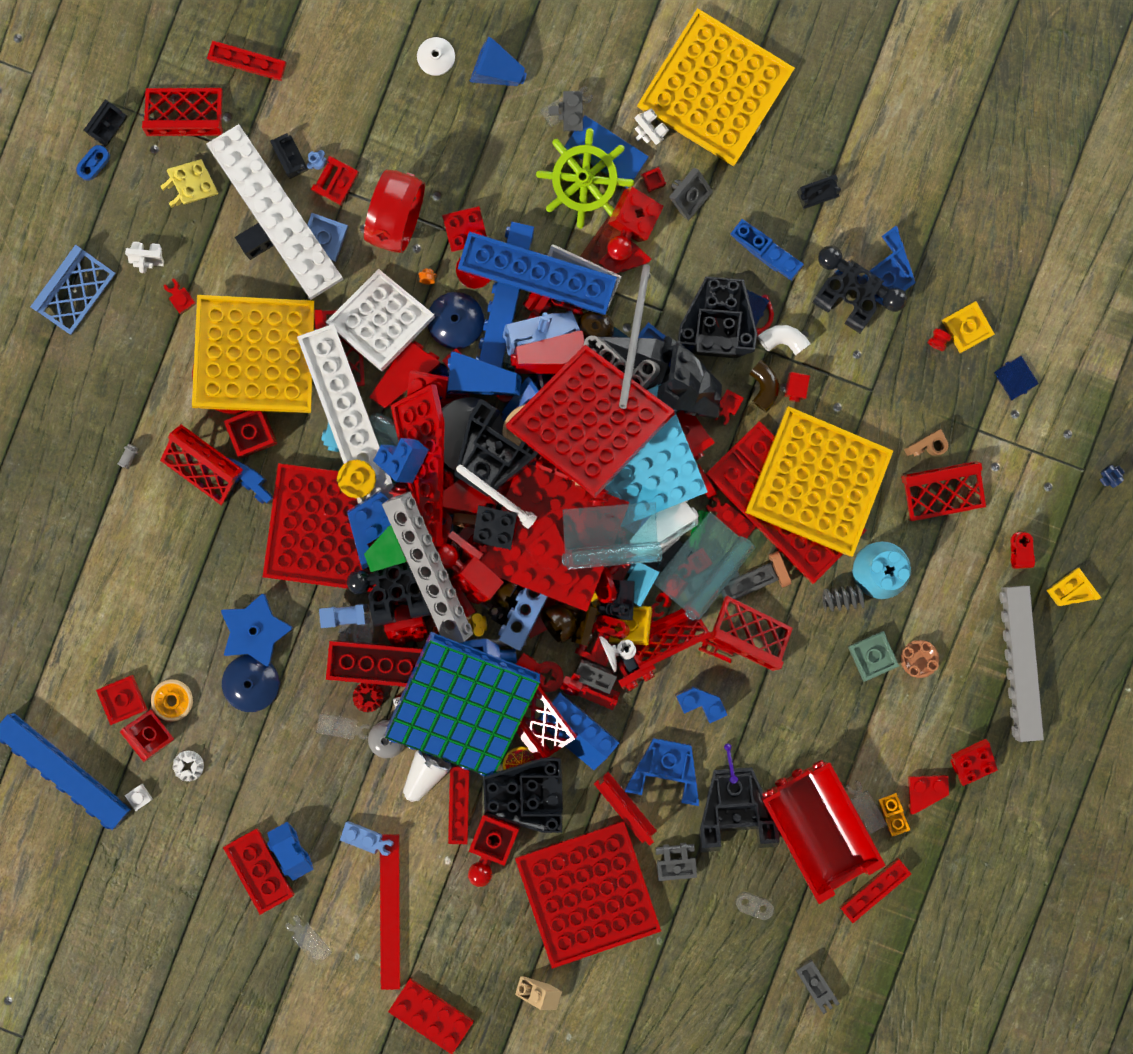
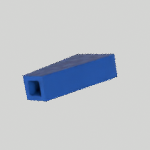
M451 352V357L448 359V368L450 369L448 390L456 394L520 396L522 377L517 373L457 352Z

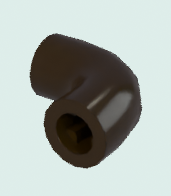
M760 360L749 373L760 385V391L752 402L767 413L778 397L779 382L776 373L770 366Z

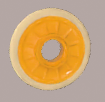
M170 679L161 682L155 687L151 695V706L154 713L165 721L173 722L183 719L188 715L193 705L191 690L185 683L179 680ZM169 695H173L177 699V703L174 706L167 703Z

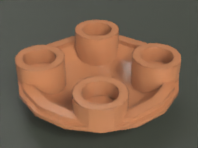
M915 640L907 644L902 650L900 657L901 665L910 676L925 678L938 669L939 654L930 642Z

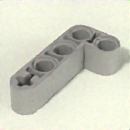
M589 336L585 339L584 345H587L604 359L608 353H611L612 360L610 363L618 369L622 366L626 367V360L602 338ZM596 342V346L602 350L593 348L594 345L592 343ZM644 360L636 369L633 368L632 379H639L640 385L647 389L659 375L660 366L654 361ZM649 364H652L653 371L651 374L648 375L646 373V367Z

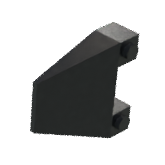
M480 399L470 414L457 466L463 465L493 489L498 490L537 461L541 455L522 441L520 446L491 429L501 411ZM456 470V477L487 497L490 496Z
M752 767L734 769L735 776L738 778L737 783L734 784L730 782V769L714 770L699 831L701 852L720 851V832L750 829H756L758 848L778 847L780 843L779 831L762 801L763 790Z

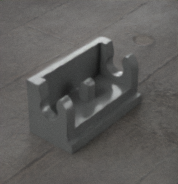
M582 657L576 674L580 675L579 682L610 694L618 671L614 672L613 669L607 666L605 667Z

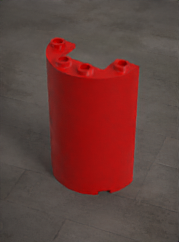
M823 760L814 763L811 767L804 770L801 768L794 770L791 773L792 776L787 779L785 777L778 779L774 782L775 786L762 793L763 803L818 904L835 896L836 894L833 890L862 873L871 875L886 866L831 763L823 762Z

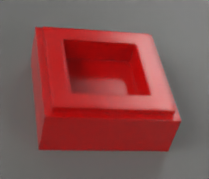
M659 167L641 174L648 193L666 186Z

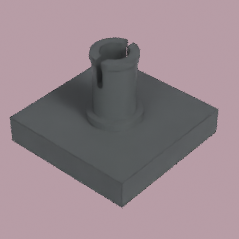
M693 168L682 182L679 179L674 181L679 185L672 183L671 189L674 192L669 196L681 215L688 221L713 192L701 172L696 168Z

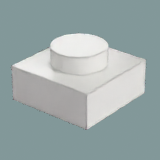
M143 784L125 795L135 811L153 800Z

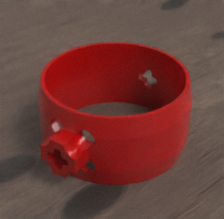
M386 169L376 185L369 205L364 227V240L373 246L391 252L403 253L412 238L420 215L425 193V182L415 177L414 174Z

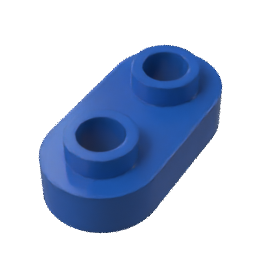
M101 145L92 147L78 163L76 168L77 174L84 180H93L109 162L110 154L108 150ZM99 154H103L102 159H98ZM90 168L91 172L86 174V170Z

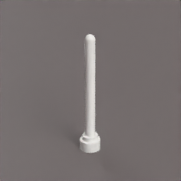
M463 465L456 467L457 472L508 510L517 513L522 522L521 524L527 529L536 521L537 516L531 511L524 512Z

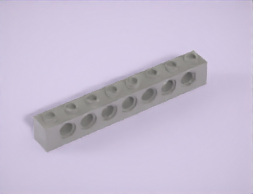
M411 492L390 498L382 506L440 635L459 643L466 641L473 634L471 625L468 623L464 609L460 605L456 591L452 587L448 573L444 569L440 555L436 551L432 537L428 533L424 519L416 506L415 499L412 497Z

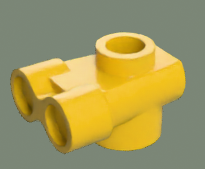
M479 613L472 614L471 618L468 619V623L471 625L473 635L482 636L484 631H487L486 617Z

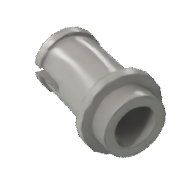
M128 443L127 446H124L125 451L117 463L123 468L126 467V469L130 468L135 455H138L137 451L139 449Z

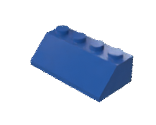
M559 692L552 703L577 736L565 747L591 769L595 770L618 746L619 741L563 693ZM542 713L537 718V720L543 721L544 713ZM548 714L547 722L556 724V718ZM547 727V731L552 736H555V728ZM559 730V738H569L565 731Z

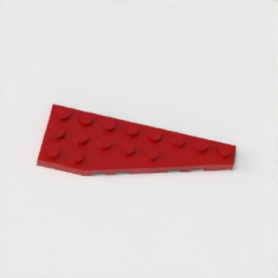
M430 384L392 404L391 410L398 442L401 438L416 439L429 450L413 483H408V488L416 501V506L437 549L442 546L445 421L437 386Z

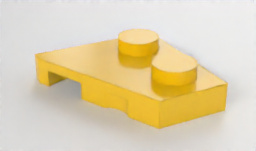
M1080 568L1074 569L1046 590L1057 606L1101 598Z

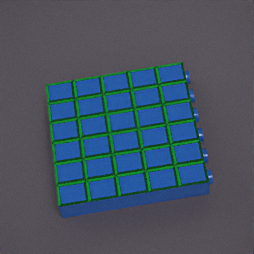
M431 632L386 728L385 738L393 743L403 744L409 749L422 751L428 756L443 759L447 763L457 764L463 769L473 770L482 776L495 773L540 684V674Z

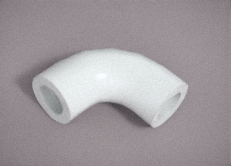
M788 325L773 326L757 336L767 351H770L779 344H785L797 355L811 344L798 329Z

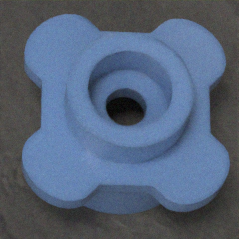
M323 150L310 152L308 154L309 163L307 167L309 169L315 168L316 170L322 169L326 164L325 152Z

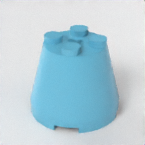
M874 542L866 545L858 552L853 564L852 575L855 584L859 585L864 594L876 599H888L898 595L905 589L910 579L911 566L907 555L897 545L889 542Z

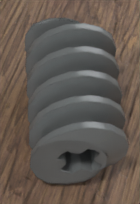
M854 585L853 589L851 586H847L846 590L843 587H839L838 591L835 587L831 588L830 592L827 588L823 590L822 601L825 613L827 607L830 608L831 612H834L835 606H837L839 611H842V605H845L847 610H849L850 604L853 605L854 609H857L858 603H860L862 608L865 606L863 591L859 585Z

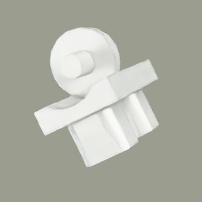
M652 109L644 113L642 112L634 118L639 124L635 128L639 134L635 139L639 141L643 138L646 143L652 140L657 145L664 140L663 137L669 129L663 123L659 124L656 128L651 124L657 117Z
M133 242L130 249L126 248L125 254L128 256L129 263H133V267H139L140 273H146L147 268L153 269V265L164 266L160 244L152 243L149 250H144L142 243Z

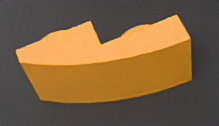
M897 793L879 799L878 802L891 837L910 831Z

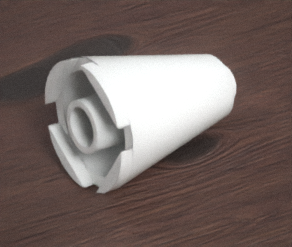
M416 750L403 789L405 798L411 802L419 801L449 772L451 764L443 761V759L435 756L431 757L422 751Z

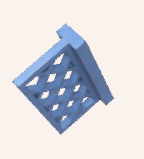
M75 245L30 307L72 335L116 273ZM84 256L91 260V269L81 270L80 262ZM104 269L109 273L106 280L97 281L96 270ZM93 271L95 282L84 283L82 272ZM79 273L81 284L70 285L69 277L71 274ZM95 285L96 294L86 297L85 286ZM82 286L83 297L73 299L71 288ZM68 288L70 299L59 301L58 292L60 289ZM84 300L85 309L81 312H75L73 301ZM70 302L72 313L61 314L60 303ZM57 304L59 315L50 316L45 310L49 305ZM73 315L74 324L69 329L63 325L62 317Z

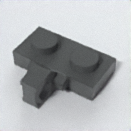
M563 91V102H558V106H549L548 108L549 116H559V120H563V131H583L582 91Z

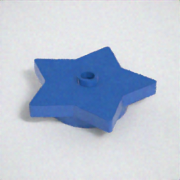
M261 594L245 609L221 610L230 631L224 656L249 654L263 665L270 666L275 643L293 629L292 626L272 614L265 594ZM252 627L257 630L255 635L251 633Z

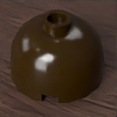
M588 311L578 320L577 324L580 331H583L584 341L589 336L613 337L614 323L608 314L603 315Z
M500 578L504 583L493 595L494 601L499 607L509 612L512 607H516L518 603L516 598L520 590L524 591L525 587Z
M556 604L541 611L542 620H547L548 623L547 630L557 642L561 641V643H564L574 635L577 627L575 620L577 615L573 609Z

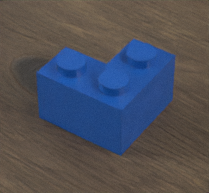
M401 438L397 446L381 444L373 461L394 481L413 483L429 450L416 439Z

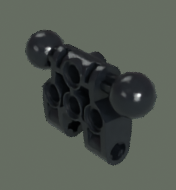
M829 245L820 250L818 254L819 264L824 269H838L843 274L829 277L812 302L817 307L829 313L837 299L842 297L846 303L854 305L853 311L844 324L861 334L877 310L875 294L883 298V304L889 311L898 312L906 306L908 297L903 289L898 287L887 288L883 285L884 280L853 260L849 263L842 259L841 250L836 246ZM860 273H865L868 276L867 283L860 284L857 277ZM833 279H838L841 283V287L838 290H834L830 286ZM853 289L857 292L855 300L847 298L846 293L848 290ZM865 300L873 302L872 310L866 311L863 309L862 304Z
M408 562L380 569L372 574H367L363 570H355L347 578V586L354 594H363L368 591L371 585L376 584L368 595L374 626L395 622L394 604L396 602L404 603L407 601L409 612L413 619L431 615L421 591L417 594L414 593V588L418 584ZM399 570V576L393 579V572ZM401 588L402 595L396 598V591ZM383 592V600L378 602L377 596Z

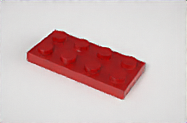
M258 827L223 847L259 915L295 895Z
M409 978L388 1010L390 1014L450 1054L454 1053L474 1022L473 1019L411 978Z

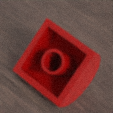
M151 709L120 731L121 735L143 762L148 761L174 740Z

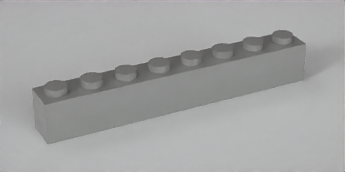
M1030 586L1001 587L1002 592L999 594L1000 602L1003 603L1001 619L1002 622H1005L1003 639L1007 644L1005 659L1008 661L1009 666L1006 670L1007 679L1010 680L1008 695L1012 699L1010 715L1014 721L1012 735L1019 742L1044 740Z

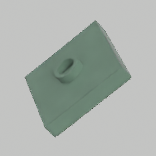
M884 631L848 646L863 682L899 667Z

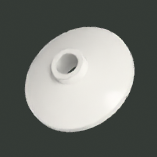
M429 38L418 49V64L427 74L434 76L443 75L452 68L455 62L454 49L443 38ZM438 52L439 55L437 57H433L432 53Z
M599 636L612 669L616 672V656H619L615 645L611 646L605 638Z

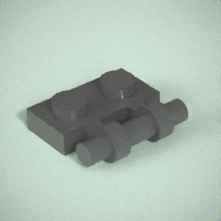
M680 843V845L676 846L665 844L663 847H655L656 855L664 854V860H657L659 881L697 878L695 857L688 858L687 852H695L694 844L686 845V843ZM681 853V858L670 859V854Z

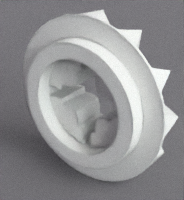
M183 751L173 761L172 769L175 772V776L182 781L190 782L196 780L204 769L203 759L194 751ZM194 761V763L191 766V771L189 769L186 771H182L185 767L184 762L189 763Z

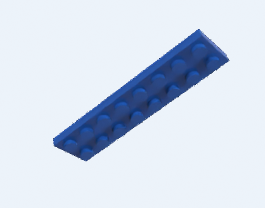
M472 232L468 233L458 265V270L606 315L617 277Z

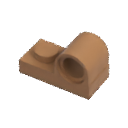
M939 429L905 448L904 451L907 456L913 454L915 457L923 453L924 447L933 456L944 454L948 449V442L942 430ZM935 441L941 444L940 451L934 449L933 444Z

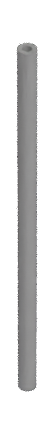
M648 264L643 265L619 402V407L623 409L627 408L650 272V265Z

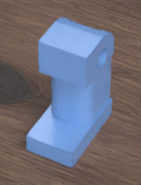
M360 604L349 607L319 609L321 628L347 624H367L369 619H365L364 608H368V605Z

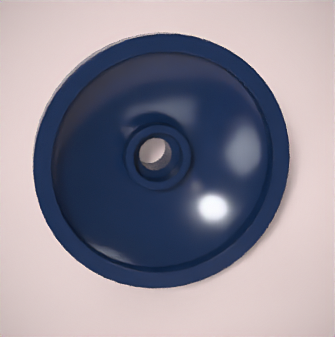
M462 292L446 293L438 297L429 309L435 318L427 325L433 339L443 347L449 349L466 348L472 345L483 331V311L479 303L468 294ZM454 315L458 316V320L456 322H453L451 320L452 316Z
M244 655L233 660L225 669L222 677V691L226 700L234 708L244 712H257L265 709L275 700L279 691L280 680L274 665L270 663V666H265L250 655ZM246 681H249L251 683L250 688H247L245 686Z

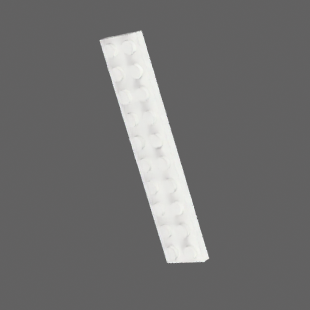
M238 124L208 142L207 147L310 300L342 281L343 277L241 126Z
M331 324L298 336V341L343 463L358 459L367 462L375 471L376 483L374 489L365 497L357 498L358 503L363 502L379 491L392 498L393 494H389V491L394 487L391 477L373 461L380 447L335 325Z

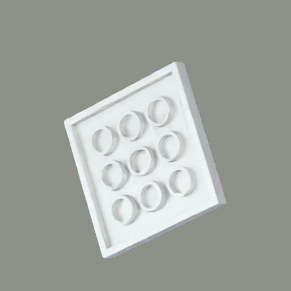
M378 269L326 321L327 326L334 324L340 337L378 369L383 371L435 316Z

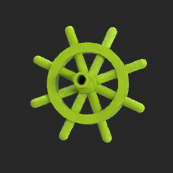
M592 128L586 130L585 145L575 146L568 150L558 139H554L552 144L561 156L557 160L553 172L540 170L536 172L537 178L552 179L553 188L557 195V198L547 205V212H552L562 203L565 204L567 207L578 211L577 228L579 229L584 227L586 212L595 211L603 207L611 217L614 208L609 201L613 197L617 186H634V180L618 178L617 169L613 162L624 151V146L618 145L609 154L600 148L592 146L594 133ZM584 154L582 168L575 161L574 156ZM592 154L599 157L601 161L590 169ZM568 163L576 174L562 173L565 164ZM607 166L609 177L595 176ZM561 180L575 182L563 191ZM595 184L608 185V188L604 195L599 191ZM580 188L579 203L569 197ZM588 189L597 199L592 203H587Z

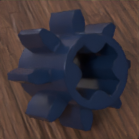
M1111 464L1100 472L1102 478L1099 480L1105 487L1110 485L1114 488L1124 481L1122 475L1125 472L1120 465L1114 467Z

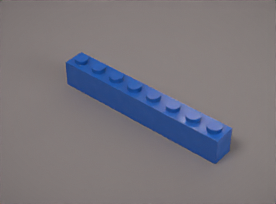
M511 222V226H507L505 238H508L507 243L530 250L534 227ZM494 282L492 288L494 299L489 301L487 312H490L489 320L485 319L483 330L486 333L485 337L480 339L479 349L482 350L480 357H476L477 360L500 368L503 367L507 350L503 331L506 324L513 323L521 289Z
M15 713L7 714L1 721L0 743L7 744L12 748L11 751L15 755L22 756L27 760L26 764L28 766L38 769L44 779L54 782L56 788L71 796L70 799L75 804H81L86 809L87 814L101 821L100 823L103 827L111 830L117 828L132 810Z

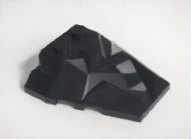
M666 336L664 338L663 354L671 358L669 381L658 386L657 398L675 410V412L683 410L685 414L694 412L698 416L718 418L722 384L683 344Z

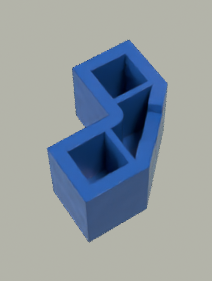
M693 686L675 694L684 714L701 706L709 723L727 716L725 708L717 695Z
M288 822L267 833L269 838L267 844L270 850L275 853L285 876L288 875L294 881L314 870L309 854L301 847L296 830Z

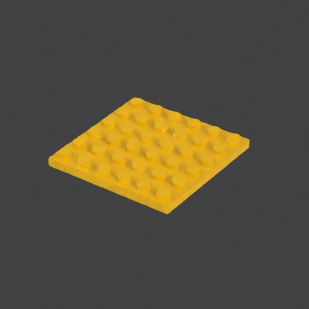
M697 8L637 104V107L644 112L652 109L657 115V120L730 165L735 166L795 68Z
M197 295L192 408L311 413L312 376L297 337L314 331V301Z
M788 406L745 513L853 557L893 450Z

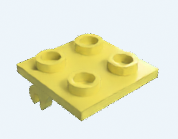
M202 159L167 169L170 178L161 185L163 191L167 187L170 189L175 185L179 193L169 203L171 208L175 204L176 206L181 203L185 205L218 194Z

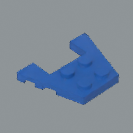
M894 226L882 236V239L893 253L872 268L870 272L884 280L883 285L887 288L898 287L905 291L916 282L899 235V230L897 226ZM836 270V271H835V274H836V275H842V274H843V273H842L841 271H839V270ZM866 274L862 277L858 275L857 280L860 284H865L868 281V276ZM875 294L876 302L884 307L883 298Z
M381 491L347 511L363 570L369 567L364 553L370 548L368 543L378 538L391 525L382 506L390 498Z
M653 738L629 780L625 792L642 795L645 777L652 776L685 783L681 803L699 806L692 746Z

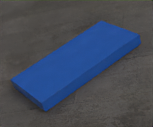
M584 115L583 131H574L564 147L568 150L575 146L585 145L586 130L592 128L594 131L592 146L600 148L607 154L618 145L624 146V151L613 162L617 169L618 178L634 180L649 156ZM584 154L577 155L578 158L583 160ZM591 154L590 166L594 167L601 159ZM606 166L600 172L609 177V171Z

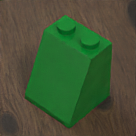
M391 525L386 528L364 553L371 572L407 562Z

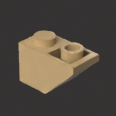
M520 976L515 995L540 1010H557L562 991L550 984Z

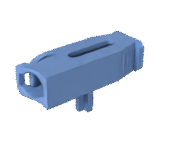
M572 311L551 314L544 312L539 317L506 324L503 338L506 341L507 354L511 356L517 346L580 331V328Z

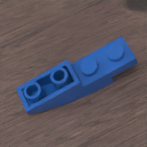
M743 219L730 233L734 239L755 257L791 281L794 280L804 267L802 262L777 246L771 238Z
M227 457L243 469L235 483L242 480L241 484L248 491L252 489L256 493L255 498L259 502L271 504L273 496L262 486L267 480L251 467Z

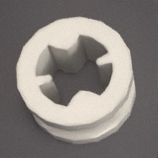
M622 640L617 646V651L623 659H631L636 654V647L632 641ZM628 646L630 650L627 653L624 650V647Z

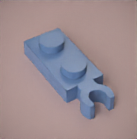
M349 821L345 823L340 841L376 854L379 850L384 856H388L391 853L385 849V845L392 846L394 844L391 840H381L382 834Z

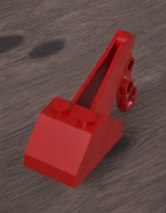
M461 479L443 491V512L449 514L464 513L477 515L478 505L486 506V503H492L493 507L496 508V505L499 504L491 496L487 497ZM513 479L496 491L506 497Z

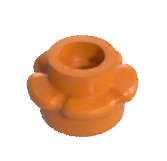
M423 269L418 274L420 282L425 285L434 284L435 278H437V274L432 269Z

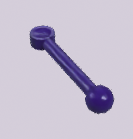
M727 743L724 745V749L727 751L730 782L734 784L737 783L738 778L735 776L730 751L732 746Z

